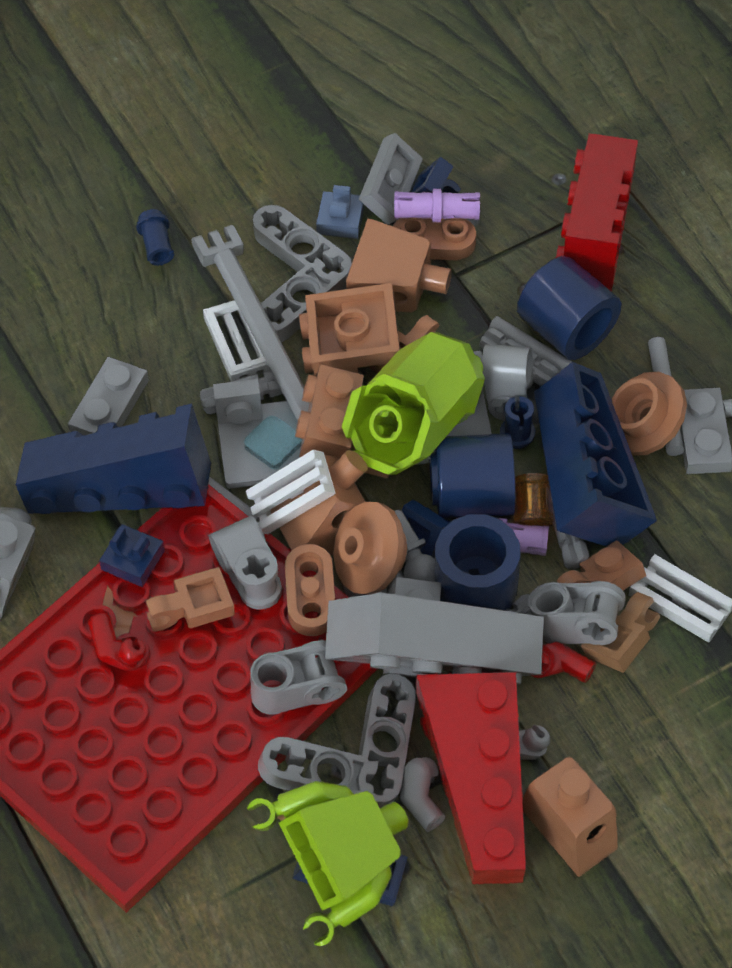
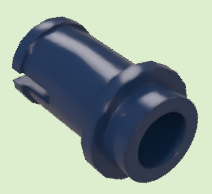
M157 209L142 212L136 223V230L139 235L143 236L147 253L146 257L150 264L164 265L174 258V251L171 248L167 232L170 225L167 216Z
M519 396L518 408H515V397L510 398L505 404V421L500 427V434L510 433L513 449H523L531 444L535 438V427L532 423L534 405L528 398Z

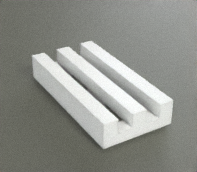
M235 300L203 310L205 322L230 381L238 380L244 375H247V377L256 375V371L263 370L267 372L271 370ZM238 311L258 357L257 359L251 360L231 312ZM222 316L241 364L236 365L216 317Z
M311 450L246 490L248 499L255 502V505L250 507L252 515L259 517L260 521L257 523L264 534L273 532L336 494L324 452L318 450ZM320 480L321 484L271 514L270 510L287 499L295 498L303 493L304 489Z
M654 554L649 562V566L644 568L646 577L630 586L629 596L632 597L633 594L639 592L653 597L654 602L649 608L709 643L731 613L732 599ZM647 586H653L670 596L673 602L685 609L690 608L711 621L710 624L650 590Z

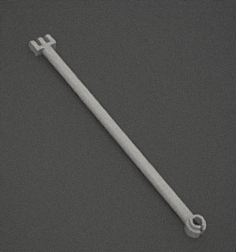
M233 225L224 227L223 231L227 242H224L217 230L208 232V240L211 245L209 248L201 235L193 237L192 245L202 266L206 267L216 264L298 421L301 410L308 412L309 402L302 401L304 385L236 257L243 254L244 244ZM401 570L398 572L396 577L404 578V575ZM390 584L386 587L388 594H389Z

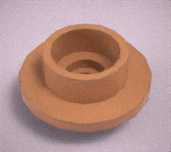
M645 372L628 380L615 392L611 399L633 456L648 455L663 448L676 436L685 419L687 409L685 391L672 376L662 372Z
M363 502L353 507L343 518L335 536L333 556L336 573L342 584L350 591L369 595L386 589L402 569L406 560L407 541L402 524L395 511L387 505L379 502Z

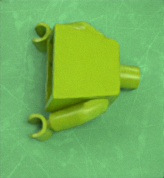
M314 781L278 795V800L272 803L263 798L250 802L247 807L248 811L254 810L259 806H267L270 809V818L263 824L253 826L256 830H269L277 823L278 816L284 815L286 817L278 823L322 911L331 907L330 913L315 912L310 914L304 922V929L308 928L315 921L325 922L329 928L327 934L317 939L314 945L324 946L328 944L333 938L335 927L338 925L348 926L379 904L392 877L390 865L401 856V850L394 835L408 827V817L399 803L391 802L379 808L373 794L369 791L353 794L347 786Z

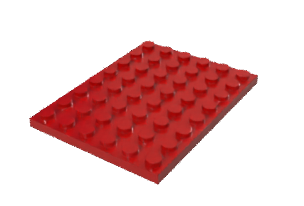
M209 484L205 506L161 508L137 529L140 532L162 540L165 549L143 587L101 570L99 562L0 650V797L126 913L263 781L258 771V760L268 742L278 737H289L304 741L378 670V668L370 667L369 663L334 660L338 676L344 678L347 686L346 693L337 700L326 704L309 705L270 715L259 711L251 701L250 669L253 662L259 656L266 653H275L300 647L313 641H326L327 632L318 636H306L295 631L290 625L287 608L285 561L291 550L270 533H263L278 564L277 575L282 585L281 597L276 604L266 609H253L242 601L228 573H225L220 566L208 535L249 516ZM217 567L220 568L234 604V616L190 629L185 617H183L167 629L152 631L147 617L149 610L146 600L158 595L175 593V579ZM309 570L305 571L302 575L305 577H313L317 573L315 571ZM334 585L335 600L350 598ZM107 586L112 590L114 598L112 605H116L125 611H131L137 616H133L130 633L117 637L123 641L126 638H131L132 643L138 638L144 643L146 655L143 658L142 665L134 670L124 671L101 662L95 652L88 620L95 615L108 614L111 617L114 629L117 625L114 612L109 607L103 605ZM312 611L304 616L312 619L317 618L320 614ZM269 680L264 682L263 685L271 688L278 687L282 683L276 680ZM277 754L275 761H277L278 766L286 759V755Z

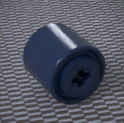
M560 256L549 261L532 275L517 302V313L523 321L568 360H577L594 350L607 337L618 320L622 303L615 294L571 257Z
M510 433L446 436L429 456L432 506H437L438 515L444 519H456V517H463L468 514H486L491 517L514 516L515 472Z
M468 514L451 521L441 530L435 543V582L441 583L440 601L502 611L512 608L518 592L520 569V542L513 529L502 520L486 514Z

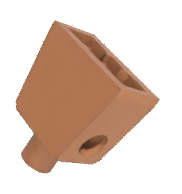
M367 219L346 279V289L392 283L395 311L413 312L418 308L423 290L447 294L452 269L431 265V242L427 238L373 219Z
M347 450L340 458L324 454L336 494L279 527L291 550L300 545L314 544L324 548L330 556L333 555L335 536L343 518L353 507L365 502L355 482L367 471L368 467L363 458L352 450ZM320 480L304 489V492L295 498L287 499L270 510L271 514L321 484Z
M565 758L530 783L522 798L523 812L578 877L617 850L616 809L573 758ZM591 833L594 837L587 840L588 835Z

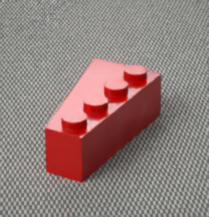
M589 133L585 150H577L574 174H579L578 181L571 180L567 205L572 206L571 213L564 214L561 238H565V245H558L556 258L560 256L571 257L612 292L634 175L638 140Z
M516 672L416 675V695L425 718L427 732L432 749L435 752L441 780L452 810L455 827L472 884L523 883L526 862Z

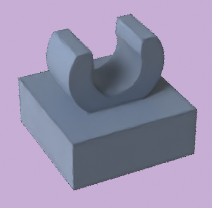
M338 185L333 186V192L323 191L316 223L317 232L320 235L358 239L365 205L359 200L360 195H352L351 187Z

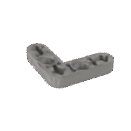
M267 205L258 209L254 214L253 229L255 239L259 244L297 271L293 277L261 303L269 320L273 321L271 324L280 341L283 342L300 329L299 314L307 313L306 302L294 300L292 298L294 293L300 290H309L314 294L345 290L346 279L352 262L351 258L344 251L288 210L278 205ZM277 224H280V230L275 227ZM302 242L314 247L307 254H297L291 250L294 245ZM325 267L329 269L331 272L327 274ZM338 268L341 269L340 273L336 272ZM281 318V323L277 324L275 321Z
M399 674L384 675L375 683L368 697L358 755L289 737H278L268 742L260 755L258 771L261 778L267 784L274 787L292 790L314 781L322 782L318 777L317 767L324 763H330L335 765L342 774V782L338 785L347 786L353 794L369 791L373 794L379 808L394 802L402 787L416 701V692L412 683L406 677ZM388 690L396 692L395 698L399 701L392 712V717H384L389 703L388 697L385 696ZM378 731L390 733L396 740L397 749L392 752L379 750L372 741V735ZM278 753L286 755V763L289 764L286 771L277 769L278 764L275 758ZM305 759H309L311 763L305 773L306 778L301 777L300 774L304 769L301 766ZM378 766L385 767L380 782L381 787L385 789L381 795L374 794L373 785L370 784V781L377 772Z

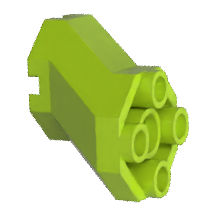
M430 332L401 348L367 386H361L352 391L341 427L346 438H351L356 450L352 451L358 453L363 458L367 467L387 475L398 474L428 458L457 424L467 420L470 415L475 413L485 377L482 373L483 364L481 359L474 354L471 345L441 333Z

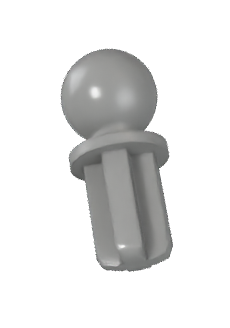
M395 510L407 541L404 578L435 582V558L422 554L420 551L427 544L425 539L419 540L401 510Z

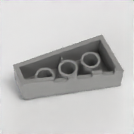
M388 593L328 601L325 659L369 663L370 667L378 669H400V666L411 667L412 672L417 674H441L442 671H453V674L516 672V682L519 685L521 684L522 676L541 675L544 617Z

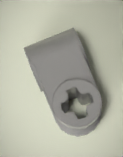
M485 344L482 354V373L485 377L484 384L488 410L495 418L505 421V404L507 401L515 397V408H518L519 396L527 398V389L533 384L532 348Z
M252 515L208 535L220 566L225 573H228L242 601L247 606L253 609H266L278 602L282 594V585L277 575L278 564L259 524Z
M606 581L591 583L550 582L538 586L531 592L528 598V606L532 615L544 617L543 640L548 644L560 642L562 644L607 645L614 642L617 638V613L624 607L626 598L621 588Z
M313 641L300 647L259 656L253 662L250 669L251 701L259 711L269 715L279 714L309 705L326 704L343 696L347 690L344 678L338 676L334 660L325 659L326 641ZM269 680H276L281 682L282 685L270 688L264 686L263 683Z

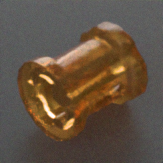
M528 473L515 477L517 514L514 515L513 523L549 527L553 525L554 515L549 512L548 489H550L548 475Z

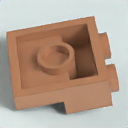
M392 283L305 295L307 313L299 314L302 339H309L310 346L302 348L306 374L313 373L316 376L320 364L359 374L360 367L387 364L400 350Z
M320 364L316 376L308 374L302 401L309 402L308 412L301 410L295 431V437L302 439L299 457H302L311 450H318L326 455L340 458L347 450H356L351 438H346L341 426L351 393L362 386L364 375ZM370 467L365 472L384 478L389 476Z

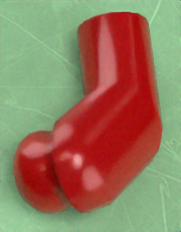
M108 614L95 615L88 620L95 652L101 662L124 671L134 670L142 665L143 658L146 655V647L141 640L136 638L132 643L131 638H126L124 641L116 638L112 620Z
M553 642L543 645L541 675H532V677L544 678L565 672L586 683L593 674L597 663L560 642Z

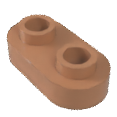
M400 218L393 225V227L410 233L415 232L413 234L427 238L431 242V259L462 260L470 256L476 247V229L467 219H441V223H433L432 219Z
M314 544L300 545L288 554L285 561L288 618L290 625L298 633L306 636H318L327 632L328 601L335 600L332 558L321 546ZM309 570L315 571L317 573L313 577H305L302 575L305 571ZM312 611L320 614L317 618L312 619L304 616Z

